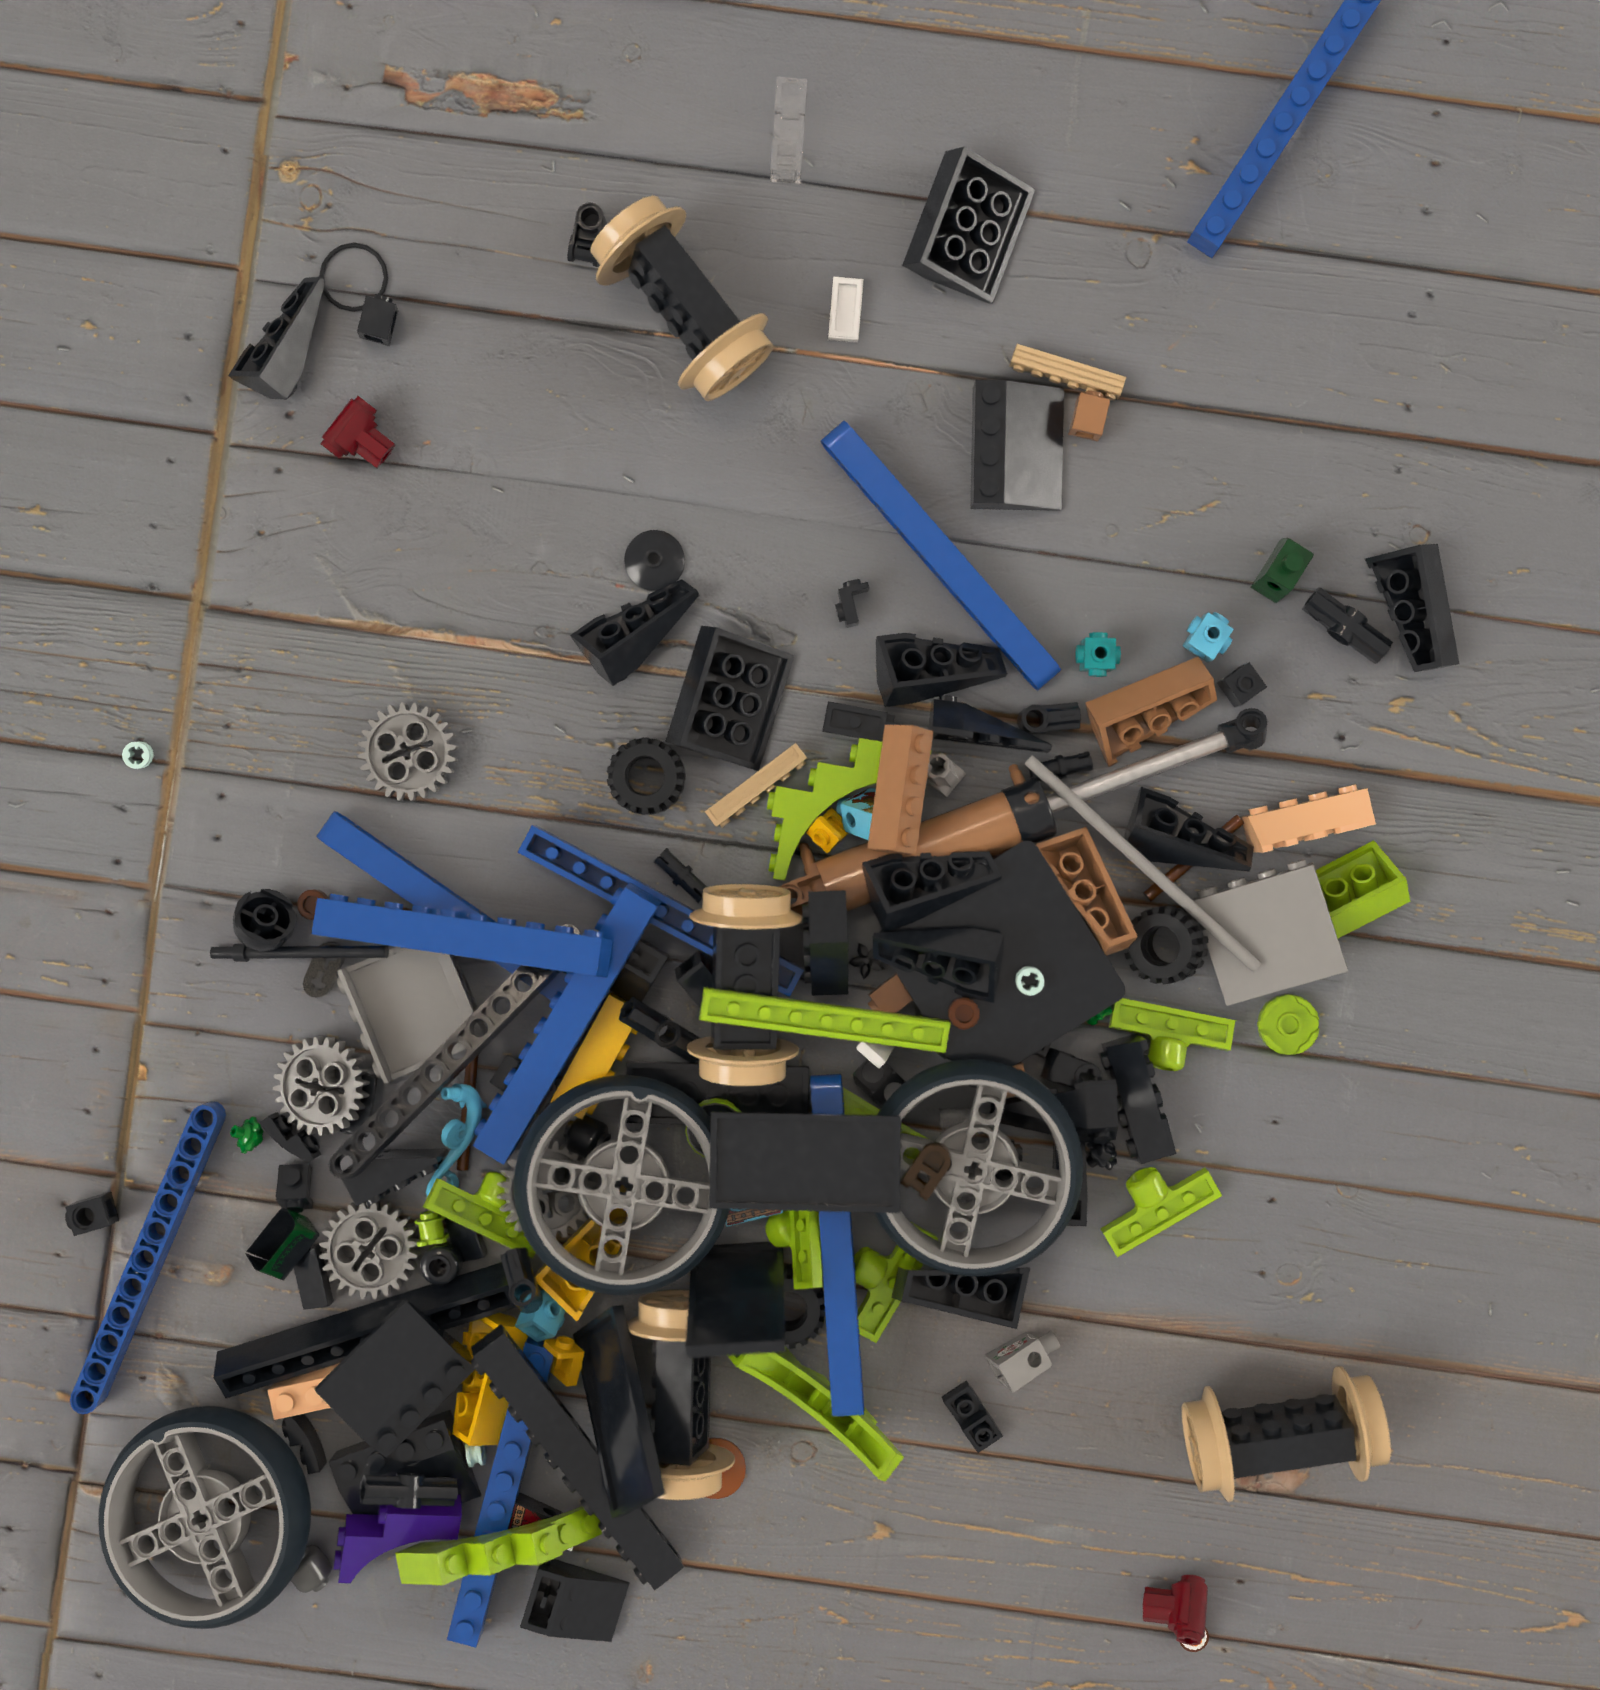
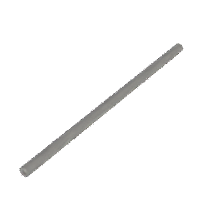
M1032 755L1024 763L1252 972H1255L1262 963L1037 758Z

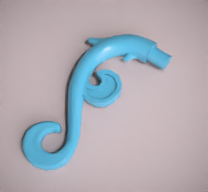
M456 1083L452 1087H445L441 1090V1097L444 1100L452 1099L455 1102H459L461 1108H464V1105H466L467 1116L465 1124L458 1119H452L442 1130L441 1141L451 1150L429 1181L426 1188L427 1197L435 1180L441 1179L443 1176H446L447 1183L457 1188L459 1187L457 1175L450 1171L449 1168L471 1143L475 1136L473 1133L481 1121L482 1108L487 1107V1104L482 1101L477 1090L470 1085Z

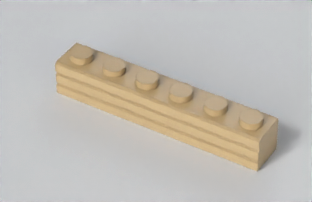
M1020 344L1016 345L1010 367H1013L1014 371L1021 373L1026 371L1036 378L1046 377L1049 378L1050 382L1056 384L1062 382L1068 384L1067 386L1072 389L1082 388L1086 391H1097L1102 393L1104 398L1110 400L1119 399L1126 380L1124 376Z
M796 743L706 810L705 813L716 827L719 825L724 827L731 821L729 818L732 815L738 816L746 810L744 806L749 802L753 805L761 799L759 796L764 791L769 793L776 787L775 783L781 780L783 782L791 776L790 771L794 768L798 771L806 765L805 760L807 757Z

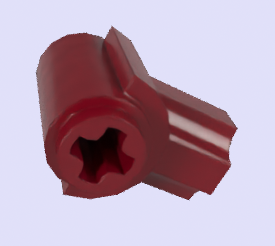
M358 395L354 400L351 398L323 434L322 438L324 440L320 443L339 459L343 455L347 456L348 453L352 456H355L357 453L377 469L386 461L395 447V443L376 429L378 425L374 422L376 418L374 415L377 410Z
M1183 1575L1180 1581L1171 1585L1170 1590L1145 1587L1143 1621L1168 1624L1169 1630L1176 1635V1640L1180 1643L1187 1645L1201 1644V1639L1205 1637L1208 1586L1205 1584V1579L1196 1575Z

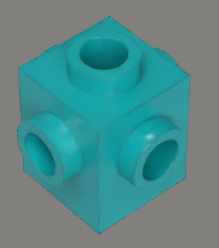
M1092 632L1089 633V638L1085 637L1080 641V645L1076 646L1075 660L1076 663H1080V671L1088 672V676L1106 677L1107 672L1115 669V664H1120L1121 647L1116 646V638H1108V633ZM1097 648L1104 649L1103 659L1096 657L1095 650Z

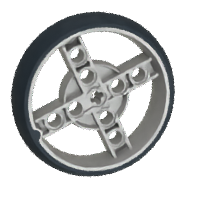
M979 1059L955 1060L928 1068L906 1081L890 1096L877 1114L901 1116L902 1121L918 1103L939 1091L957 1086L977 1085L969 1122L959 1123L948 1128L935 1141L901 1133V1169L907 1170L914 1161V1159H909L904 1155V1151L909 1147H915L920 1151L928 1143L939 1142L944 1144L951 1154L949 1169L933 1191L948 1206L940 1241L920 1231L908 1220L901 1209L900 1213H875L890 1238L901 1249L929 1267L961 1276H987L1004 1273L1018 1268L1041 1255L1057 1240L1068 1225L1076 1209L1083 1181V1156L1080 1140L1066 1109L1053 1093L1035 1078L1019 1069L999 1062ZM1007 1092L1028 1103L1046 1122L1056 1143L1059 1170L1019 1161L1015 1146L999 1130ZM990 1101L996 1105V1109L991 1114H984L979 1110V1106L983 1102ZM976 1132H985L989 1138L985 1143L977 1144L972 1140V1136ZM972 1162H977L978 1168L974 1170V1173H970L967 1166H971ZM1001 1169H1007L1012 1173L1011 1178L1006 1181L997 1179L995 1175ZM1037 1176L1043 1182L1037 1188L1028 1187L1026 1182L1030 1177ZM962 1192H970L974 1195V1199L969 1203H963L958 1200V1195ZM1011 1195L1050 1204L1041 1218L1020 1236L991 1247L970 1248L978 1214L998 1208ZM955 1222H963L967 1225V1229L961 1233L954 1232L950 1227Z
M615 1075L594 1079L572 1088L553 1101L539 1115L527 1133L518 1154L514 1174V1200L518 1219L526 1239L540 1259L552 1271L574 1285L589 1291L608 1295H635L660 1289L680 1279L696 1267L716 1243L729 1213V1209L709 1208L710 1116L696 1101L681 1090L656 1079L633 1075ZM624 1099L617 1139L606 1141L597 1146L588 1154L583 1162L543 1156L556 1132L575 1114L600 1102ZM652 1104L658 1105L674 1114L694 1134L705 1156L709 1183L671 1177L661 1155L653 1147L646 1144ZM632 1114L640 1115L643 1118V1126L637 1131H631L625 1125L626 1119ZM628 1145L634 1146L638 1150L637 1158L632 1162L624 1161L620 1156L623 1147ZM558 1167H565L570 1171L571 1177L567 1182L559 1183L554 1179L553 1171ZM597 1172L601 1175V1184L596 1188L588 1187L584 1182V1177L587 1173ZM621 1177H628V1183L633 1184L632 1188H627L626 1192H620L619 1186L615 1185L616 1180L621 1181ZM651 1182H659L663 1185L662 1194L656 1198L646 1194V1187ZM538 1187L578 1193L580 1204L585 1213L602 1227L595 1266L573 1256L552 1235L542 1215L538 1198ZM690 1187L694 1190V1196L689 1202L683 1203L677 1199L676 1194L680 1188ZM664 1207L704 1213L693 1235L674 1254L663 1261L645 1268L624 1270L630 1231L650 1224L658 1217ZM615 1208H622L627 1212V1218L621 1224L613 1223L609 1218L610 1212ZM611 1239L618 1240L622 1245L621 1251L615 1255L608 1254L604 1249L605 1243Z
M216 1406L192 1407L172 1412L155 1420L141 1430L124 1447L112 1465L104 1484L99 1505L98 1525L102 1551L108 1568L119 1587L131 1601L149 1615L163 1622L185 1628L209 1629L234 1624L249 1618L268 1606L287 1586L301 1563L308 1543L311 1525V1502L305 1475L287 1443L272 1428L246 1413ZM194 1432L214 1434L235 1443L257 1462L264 1473L240 1484L239 1481L226 1472L208 1469ZM156 1450L171 1488L167 1491L161 1502L158 1522L136 1531L134 1521L135 1490L144 1464ZM179 1453L183 1455L185 1464L180 1462ZM190 1482L196 1486V1493L192 1491ZM255 1486L261 1489L262 1498L256 1494ZM229 1499L235 1503V1510L230 1507ZM276 1501L279 1513L277 1549L266 1574L255 1585L240 1545L248 1533L252 1511ZM175 1523L180 1526L181 1534L177 1532ZM149 1536L153 1538L155 1546L150 1543ZM214 1540L220 1545V1551L215 1548ZM170 1550L183 1561L192 1564H202L215 1599L197 1597L176 1588L157 1572L148 1559ZM225 1569L231 1573L232 1580L226 1576Z

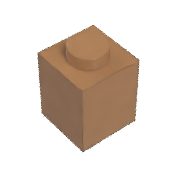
M1088 390L1086 393H1080L1076 399L1068 435L1098 441L1103 434L1110 399L1103 398L1104 395L1097 391Z
M894 973L868 994L872 1000L867 1004L872 1010L897 1013L913 1001L897 973Z

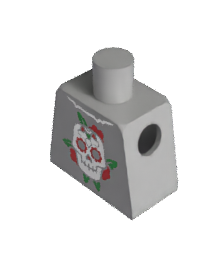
M1052 1331L1040 1338L1027 1332L984 1356L997 1380L1014 1393L1052 1366L1048 1354L1060 1348V1344Z

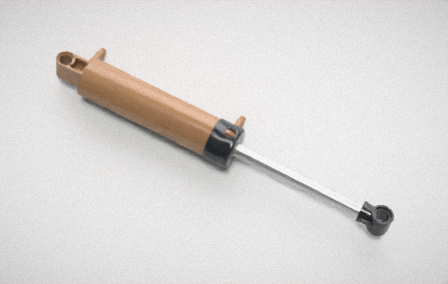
M1245 709L1238 714L1236 719L1218 725V732L1069 788L1083 801H1087L1223 749L1227 753H1232L1242 748L1249 750L1257 749L1266 740V715L1258 709ZM1247 727H1254V728H1256L1257 730H1255V731H1248V730H1246L1245 728H1247ZM1012 764L1009 766V771L1014 783L1013 786L1005 788L994 795L922 821L920 823L916 855L902 854V857L920 856L921 853H931V856H949L952 852L989 851L991 856L994 857L1006 852L1022 841L1036 843L1056 835L1057 828L1053 813L1071 806L1057 793L1046 796L1037 779L1032 778L1026 781L1018 765ZM868 842L815 861L808 844L802 843L799 845V850L806 876L787 882L779 887L791 891V899L796 898L797 901L791 905L790 910L802 916V904H808V892L846 890V908L848 912L871 903L862 863L896 853L867 849Z

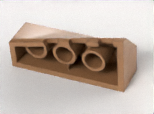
M1196 657L1088 701L1085 704L1090 725L1106 764L1110 767L1118 762L1116 757L1128 750L1130 753L1142 747L1140 745L1142 741L1155 733L1159 737L1168 731L1167 728L1171 723L1178 719L1181 721L1188 719L1217 701L1212 675L1200 658Z
M885 725L867 849L887 853L916 855L933 731L913 725Z
M1087 827L1037 843L1036 845L1072 903L1079 910L1081 917L1105 955L1108 956L1129 948L1138 936Z

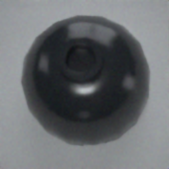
M261 889V892H254L252 894L250 891L245 893L237 902L233 914L234 933L239 941L250 949L272 951L283 946L292 936L297 921V914L295 915L290 899L278 891Z

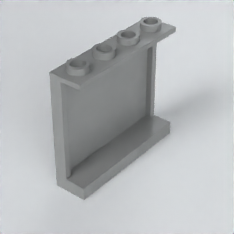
M1305 859L1287 864L1288 870L1276 873L1275 868L1257 873L1258 879L1246 882L1245 877L1227 882L1228 888L1216 891L1215 886L1198 891L1199 896L1193 899L1199 907L1262 963L1255 972H1252L1207 930L1202 931L1204 937L1208 936L1209 943L1206 944L1227 1006L1348 972L1314 862L1307 864Z
M394 947L389 950L388 958H368L337 971L339 975L337 978L338 987L343 995L347 994L351 1004L348 1006L350 1016L355 1023H359L363 1032L360 1034L361 1042L367 1051H371L374 1062H372L373 1071L378 1079L382 1078L384 1084L417 1070L478 1009L455 955ZM482 1020L474 1026V1034L477 1037L484 1036L487 1033V1028ZM463 1043L454 1045L452 1055L465 1050V1045Z

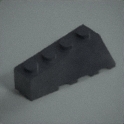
M1438 544L1417 545L1366 558L1369 569H1373L1377 578L1375 582L1380 593L1384 594L1390 608L1387 610L1392 621L1396 622L1400 631L1399 638L1413 671L1420 672L1458 665L1459 658Z
M1135 1033L1102 1043L1104 1052L1099 1053L1104 1070L1109 1069L1112 1080L1116 1079L1117 1099L1121 1108L1118 1111V1120L1122 1129L1127 1128L1130 1139L1125 1140L1130 1157H1136L1140 1164H1144L1176 1154L1167 1117L1159 1109L1163 1107L1161 1093L1157 1085L1152 1084L1150 1079L1156 1075L1154 1066L1150 1062L1148 1055L1143 1053V1051L1149 1050L1147 1040Z
M898 1267L891 1298L1017 1329L1030 1268H1015L1004 1273L987 1276H961L936 1269L908 1270Z

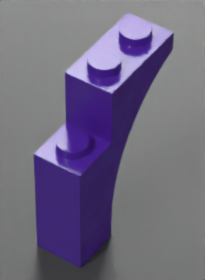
M461 1494L457 1495L454 1506L421 1505V1508L393 1507V1505H380L378 1515L346 1514L345 1527L338 1528L337 1546L342 1547L341 1550H335L333 1570H339L338 1583H351L360 1570L370 1561L399 1546L426 1540H457L462 1518Z

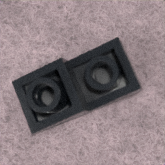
M278 1112L259 1122L275 1142L294 1156L311 1162L321 1155L318 1150L320 1145L313 1135H308L305 1130L293 1135L291 1123L288 1124V1119L283 1115L280 1116Z
M967 1380L942 1396L944 1404L959 1423L963 1433L977 1453L1003 1437L998 1426Z
M305 1414L284 1418L282 1421L283 1435L285 1438H288L290 1447L302 1445L300 1448L301 1463L306 1465L307 1473L320 1472L327 1464L322 1443L313 1425Z

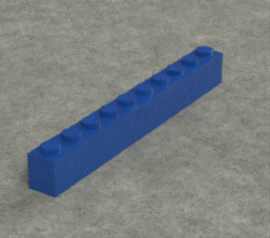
M1344 0L1192 232L1187 243L1210 258L1215 255L1381 0Z
M536 825L531 826L518 850L519 854L609 902L619 887L624 889L631 882L662 901L650 921L651 924L713 956V926L692 921L690 913L695 911L694 909ZM780 955L778 992L790 998L804 968Z
M631 882L624 889L619 887L610 900V903L614 905L609 915L603 913L594 928L599 932H603L604 939L613 940L607 978L567 973L564 981L568 984L563 993L557 991L548 1007L553 1010L549 1017H542L533 1031L537 1034L533 1044L527 1042L518 1057L523 1061L518 1069L512 1068L503 1082L507 1085L503 1095L496 1094L488 1107L492 1111L488 1120L483 1118L473 1133L478 1137L472 1146L503 1165L513 1154L662 901Z
M330 894L329 899L317 898L311 933L313 935L605 978L608 976L613 940L604 939L603 932L584 930V935L573 934L574 928L555 925L554 931L544 930L545 924L526 921L525 927L515 926L516 920L500 917L497 918V923L487 922L488 916L469 913L468 919L459 918V912L441 909L440 915L431 914V908L413 905L412 911L403 910L404 904L385 901L384 907L375 906L376 900L357 898V903L348 902V896Z
M528 1337L523 1353L548 1384L554 1356L543 1347L544 1340L536 1342L531 1337ZM508 1409L474 1537L508 1529L514 1504L522 1485L532 1441L526 1434V1430L529 1428L522 1420L517 1423ZM498 1573L493 1575H467L463 1577L447 1640L477 1647L485 1625Z

